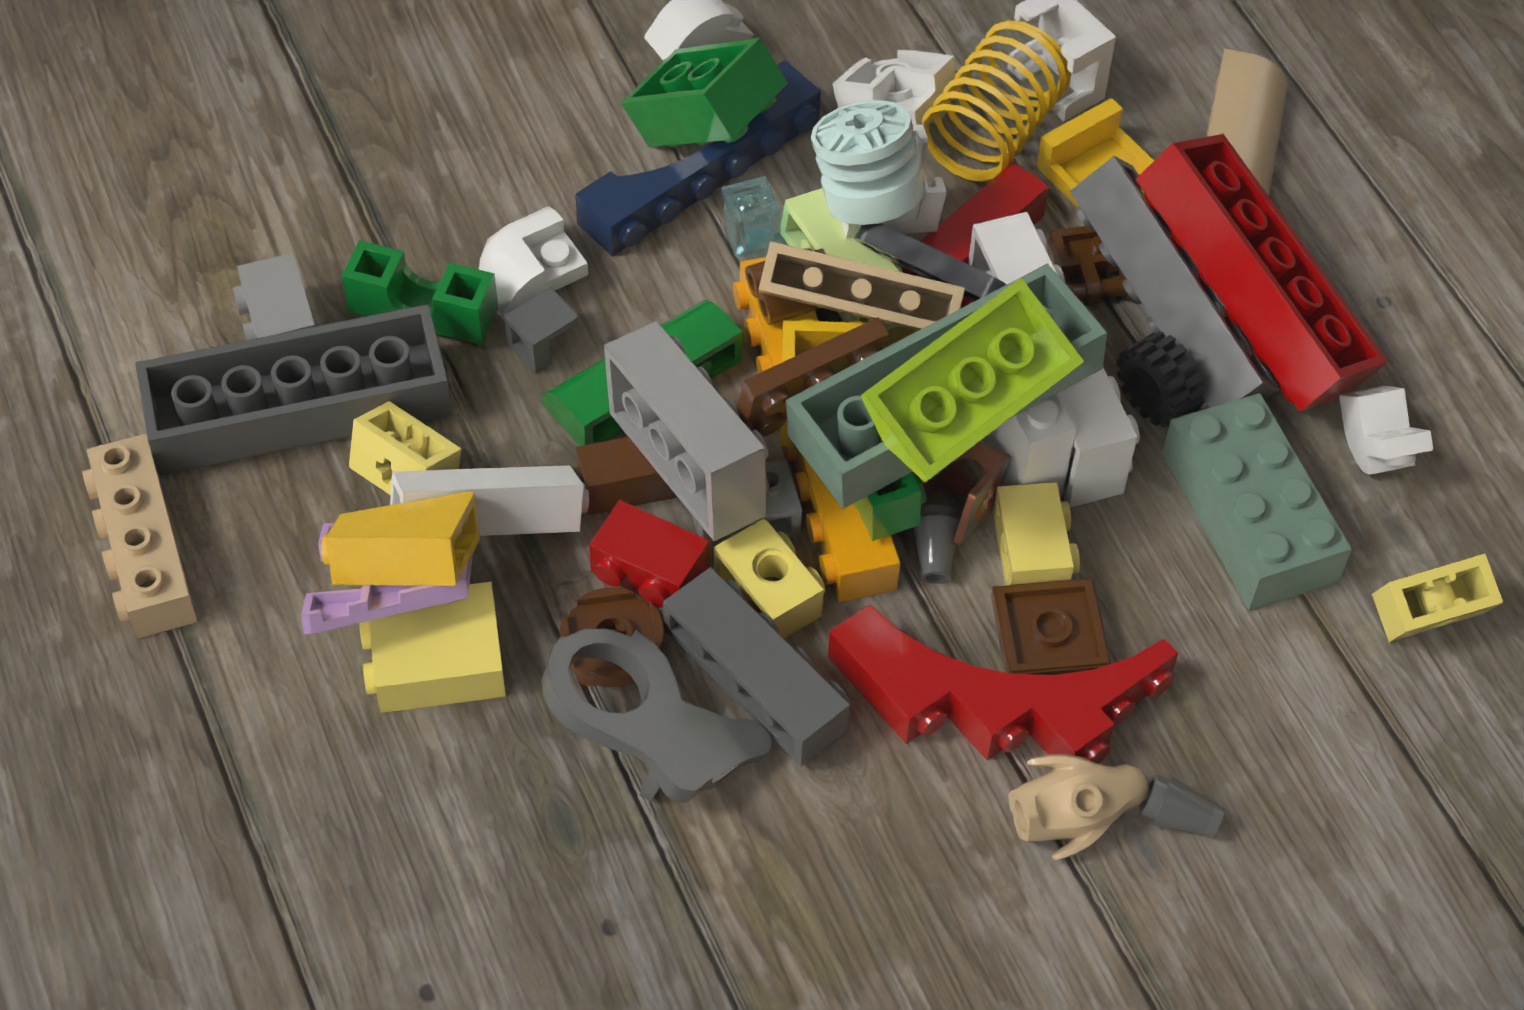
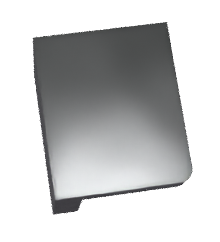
M549 287L504 315L507 345L535 374L551 365L549 341L578 323L577 313L552 287Z

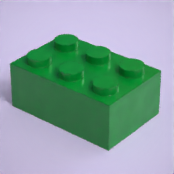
M761 38L675 49L620 104L648 147L669 145L672 148L681 144L696 143L697 145H703L712 141L730 143L739 139L748 131L749 127L747 124L757 114L768 110L776 102L775 96L788 82Z

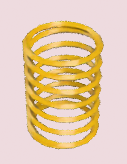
M1007 20L992 26L987 32L986 38L977 45L975 52L967 58L965 66H962L954 75V80H951L944 88V93L938 96L933 102V107H930L922 116L921 124H923L928 138L927 148L937 162L951 173L966 180L985 183L990 182L1013 162V159L1023 150L1026 142L1034 135V131L1044 121L1045 116L1053 109L1057 100L1070 86L1072 73L1067 69L1068 60L1061 54V47L1056 40L1042 29L1026 22ZM1009 29L1017 30L1035 38L1041 43L1056 62L1059 73L1057 87L1055 86L1053 75L1043 59L1029 46L1013 38L996 35L1001 31ZM993 44H1008L1025 52L1039 65L1046 76L1049 91L1043 92L1032 72L1019 60L1003 52L992 51ZM983 58H988L990 66L983 65ZM995 58L1015 66L1028 78L1035 91L1019 85L1013 78L1004 73L995 61ZM979 71L984 81L973 79L972 72ZM986 72L1000 78L1015 90L1020 98L1009 94L996 85ZM968 84L975 96L963 93L961 90L962 86ZM976 86L993 94L1009 111L999 108L988 100ZM1028 96L1035 97L1038 99V101L1030 100ZM958 99L961 106L951 105V100ZM967 101L982 108L997 124L988 121L977 113ZM1013 103L1025 106L1027 114H1019ZM1033 107H1038V110L1034 112ZM947 111L950 119L961 132L976 142L989 147L999 148L1001 155H982L966 148L946 130L941 121L940 113ZM955 112L976 120L990 132L995 141L982 137L965 126ZM1001 116L1015 120L1017 128H1008ZM934 118L940 134L952 147L962 154L982 162L1000 164L988 170H977L957 163L943 153L933 141L929 132L930 121ZM1023 121H1028L1027 125L1024 126ZM999 133L1004 134L1006 142H1004ZM1012 134L1017 135V139L1013 140Z

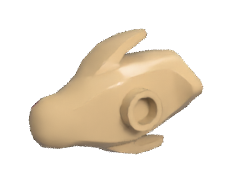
M1065 753L1048 754L1031 758L1027 761V765L1048 767L1052 771L1013 789L1008 793L1010 810L1014 817V824L1020 839L1026 842L1063 838L1071 839L1066 846L1060 848L1052 855L1053 860H1060L1090 848L1123 812L1137 807L1147 798L1149 787L1145 774L1137 766L1127 764L1115 767L1103 766L1083 757Z

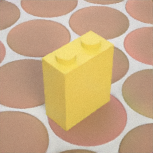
M492 581L470 584L468 598L359 623L363 650H372L373 662L363 663L367 695H377L380 713L506 697Z

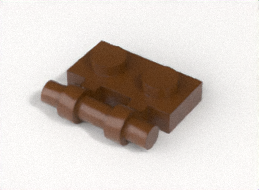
M1086 226L1050 231L1048 243L1055 265L1060 266L1064 278L1078 276L1080 283L1066 285L1080 301H1083L1085 305L1101 303L1102 298L1124 296L1126 300L1132 299L1123 287L1122 282L1126 277L1120 268L1112 266L1099 250L1098 245L1102 243V240L1095 229L1091 231ZM1119 271L1120 277L1099 280L1097 274Z

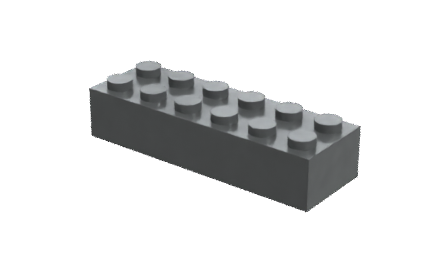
M429 305L135 362L148 443L159 475L352 436L354 419L388 401L420 422L452 415L447 377Z

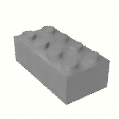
M655 321L605 344L604 353L610 415L711 539L716 541L765 517L766 493L769 491L768 480L765 476V459L768 458L767 445L758 431H751L740 419L739 412L734 403L729 398L723 399L714 389L705 369L702 367L696 368L689 360L680 340L675 336L670 337L659 323Z

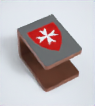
M980 441L928 481L924 482L921 479L926 494V502L940 486L967 498L953 543L962 546L994 508L997 487L1002 486L1011 459L1010 455ZM972 458L982 465L984 476L980 481H972L964 476L960 469V461L962 459Z

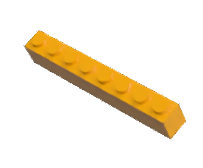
M766 257L741 261L740 281L733 282L736 307L738 310L745 309L748 319L744 320L748 344L750 347L757 346L760 356L756 357L758 373L782 363L783 320L772 324L765 322L760 311L758 298L752 295L745 275L746 266L765 261ZM815 310L785 320L800 321L810 319L818 321ZM782 446L785 460L787 462L794 461L797 473L793 474V482L799 501H806L810 513L806 514V524L812 543L819 542L823 555H819V565L825 585L833 584L838 602L897 590L900 561L891 535L872 541L855 503L843 509L798 448Z

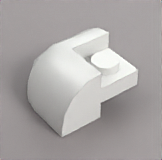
M898 50L897 58L881 60L872 64L871 59L865 57L855 63L833 83L838 108L861 101H890L907 109L913 125L921 124L922 116L930 107H933V102L938 96L944 93V88L947 84L954 80L955 56L915 50ZM947 111L940 113L941 120ZM934 118L930 121V123L936 124Z
M545 207L506 225L488 238L480 258L479 270L495 273L498 313L505 322V314L549 287H552L555 291L587 276L588 263L565 233L564 219L556 210Z

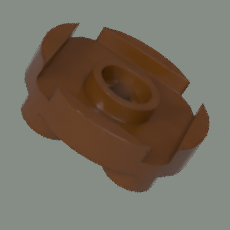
M608 587L586 593L577 600V606L570 611L568 617L566 612L561 621L560 638L562 635L565 638L583 629H616V632L630 637L637 630L654 642L663 652L664 629L658 610L650 602L648 606L644 601L635 598V592L625 588ZM585 658L569 666L575 672L576 679L586 686L619 687L635 682L630 674L620 666L604 659Z

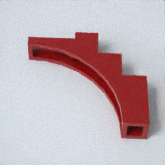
M871 604L830 630L828 644L829 660L905 744L920 734L923 736L933 734L948 718L986 760H989L1001 750L1005 753L1013 751L1029 734L1047 755L1065 753L1083 757L1099 764L1110 752L1111 747L1109 743L1114 726L1123 722L1133 712L1136 703L1147 695L1155 698L1171 685L1174 680L1172 673L1178 657V652L1164 638L1130 658L1093 670L1058 675L1011 674L972 666L933 651L900 631Z

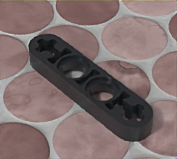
M882 223L861 225L854 237L858 243L872 252L927 279L964 287L963 296L973 301L1007 285L1003 281Z

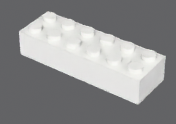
M1027 212L973 225L968 265L1009 284L1048 263L1065 283L1060 266L1057 264L1053 265L1047 254V242L1043 231L1035 229ZM1103 368L1057 393L1076 427L1062 494L1065 501H1068L1070 508L1124 494L1128 474L1133 469L1132 457L1135 445L1140 440L1135 418L1132 415H1126L1121 405L1120 390L1113 376L1108 377Z

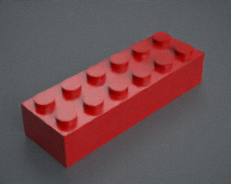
M1224 134L1172 143L1135 179L1145 192L1144 196L1147 203L1160 213L1171 229L1174 241L1186 250L1198 267V273L1203 282L1213 288L1225 305V311L1229 319L1242 329L1253 345L1256 357L1268 366L1280 383L1281 391L1285 398L1294 404L1300 412L1339 399V394L1353 392L1388 363L1382 352Z

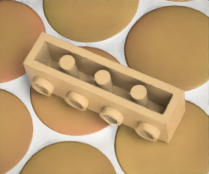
M147 434L86 449L91 469L82 471L90 500L99 498L101 508L93 510L92 515L99 539L109 538L111 549L102 551V556L109 580L119 579L121 590L113 592L112 596L120 623L130 620L136 639L196 623L195 610Z

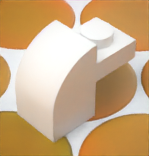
M672 0L659 13L644 38L664 61L675 49L751 39L753 34L742 22L743 15L735 7L724 3L722 0Z
M1380 386L1339 394L1348 446L1357 465L1366 474L1371 475L1415 466V454L1433 450L1431 431L1410 427L1404 388Z

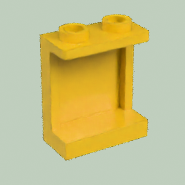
M1112 98L1041 136L1036 167L1076 207L1079 205L1070 191L1111 157L1115 156L1133 165L1139 175L1154 161L1120 128L1123 108Z

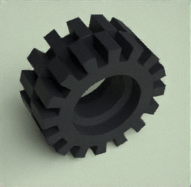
M1160 331L1149 334L1119 354L1120 358L1117 360L1116 366L1121 369L1117 372L1118 379L1125 381V384L1121 386L1124 394L1130 393L1133 398L1129 401L1134 408L1139 406L1141 408L1140 415L1144 419L1150 417L1151 424L1156 426L1161 424L1162 427H1167L1170 424V420L1189 414L1203 403L1204 398L1202 395L1205 394V387L1199 384L1203 380L1201 372H1195L1193 366L1197 365L1194 358L1188 359L1185 356L1187 349L1182 344L1176 346V338L1171 335L1165 337V333Z

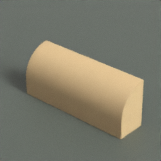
M1224 48L1206 137L1224 134L1269 196L1288 90L1287 79L1283 71L1265 57Z
M772 241L769 244L759 285V293L871 320L879 317L881 322L917 331L959 310L965 290L964 287Z

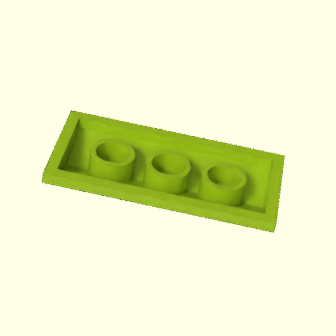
M1021 277L864 392L861 398L884 445L926 482L1085 361Z

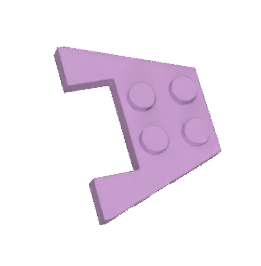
M323 523L318 542L321 562H323L321 556L322 539L325 534L329 533L334 523ZM473 554L456 586L363 585L361 589L306 593L301 613L304 635L434 605L449 604L456 600L468 598Z

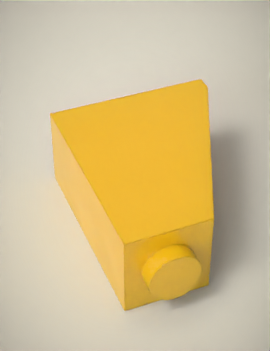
M460 492L340 514L329 533L323 536L321 544L322 561L325 565H330L332 585L456 586L480 540L475 492Z

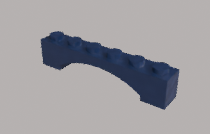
M786 60L782 61L777 66L788 84L775 96L776 102L772 107L757 114L747 124L749 129L742 137L730 143L713 141L693 155L648 172L616 176L612 171L608 172L575 194L577 224L612 257L626 247L636 245L646 234L661 224L673 221L681 211L698 200L701 201L708 198L716 188L732 178L740 177L750 166L767 155L775 154L785 143L800 133L810 131L820 121L821 90Z

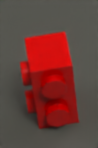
M621 500L617 502L589 544L591 573H594L605 584L613 587L622 586L639 594L647 603L650 602L653 606L659 608L663 607V601L709 568V540Z

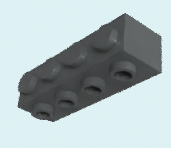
M710 567L663 601L664 629L757 723L767 730L778 745L800 767L848 731L850 702L844 690L833 681L827 682L814 669V665L805 651L797 646L792 648L780 636L773 620L763 612L758 614L745 601L742 591L732 580H723Z

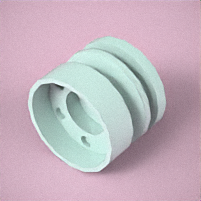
M882 100L855 102L839 107L823 116L813 127L811 141L816 152L817 166L822 173L821 184L826 205L832 217L843 223L856 225L883 223L898 218L912 210L923 198L925 183L920 159L915 153L917 143L912 133V119L905 107L895 102Z

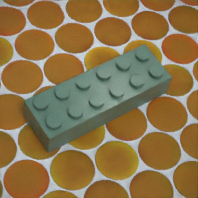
M1048 263L1022 276V279L1085 362L1011 418L1103 369L1107 332ZM1015 281L786 400L789 438L843 509L913 472L884 445L861 395Z

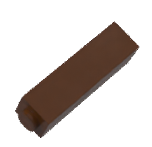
M629 437L576 447L577 467L572 469L581 482L585 484L586 490H588V515L611 511L619 500L632 506L678 498Z

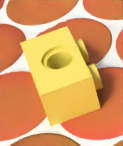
M765 518L714 546V571L723 580H732L742 591L745 601L758 614L763 612L768 615L777 626L779 634L783 639L822 616L825 586L820 575L814 568L810 566L806 568L796 556L795 548L789 537L782 531L776 532ZM767 577H777V578H779V579H781V580H778V581H768V580H765L764 578H767Z

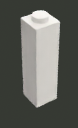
M570 465L392 471L390 505L460 492H475L480 536L580 532L581 513H586L589 507L588 490H586L585 484L581 482Z

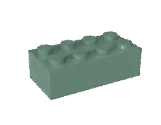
M1260 393L1170 420L1162 455L1249 611L1340 581L1352 549Z

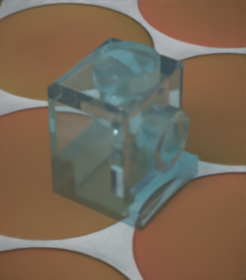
M766 176L721 187V194L724 199V231L735 257L767 250L770 241L780 243L781 209Z

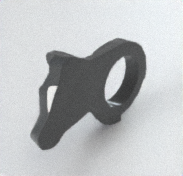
M583 629L565 638L562 635L553 645L541 679L544 699L552 713L564 727L607 748L635 756L642 760L648 772L640 796L650 802L661 787L662 791L671 800L686 803L698 792L714 788L737 768L759 762L770 751L772 744L771 735L756 721L748 718H727L684 702L681 699L678 683L667 657L654 642L637 630L630 637L610 629ZM585 658L604 659L617 664L629 673L637 684L641 697L640 706L626 713H609L593 707L579 696L571 684L569 666Z

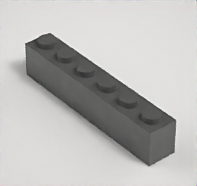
M1115 156L1111 157L1070 191L1079 205L1075 208L1077 216L1091 231L1095 229L1102 240V243L1098 245L1102 255L1112 266H1118L1126 277L1122 282L1123 287L1137 304L1142 303L1150 315L1146 321L1151 331L1155 333L1159 331L1164 332L1165 337L1173 336L1176 338V346L1182 344L1187 349L1185 356L1188 359L1194 358L1197 365L1193 366L1195 372H1201L1203 380L1199 384L1205 387V394L1202 395L1204 401L1200 405L1202 410L1260 393L1265 401L1280 390L1279 386L1266 366L1254 354L1252 345L1240 327L1229 319L1225 311V305L1213 288L1203 282L1199 276L1198 267L1189 254L1174 241L1171 229L1160 213L1147 203L1144 196L1145 192L1135 180L1139 174L1134 166Z

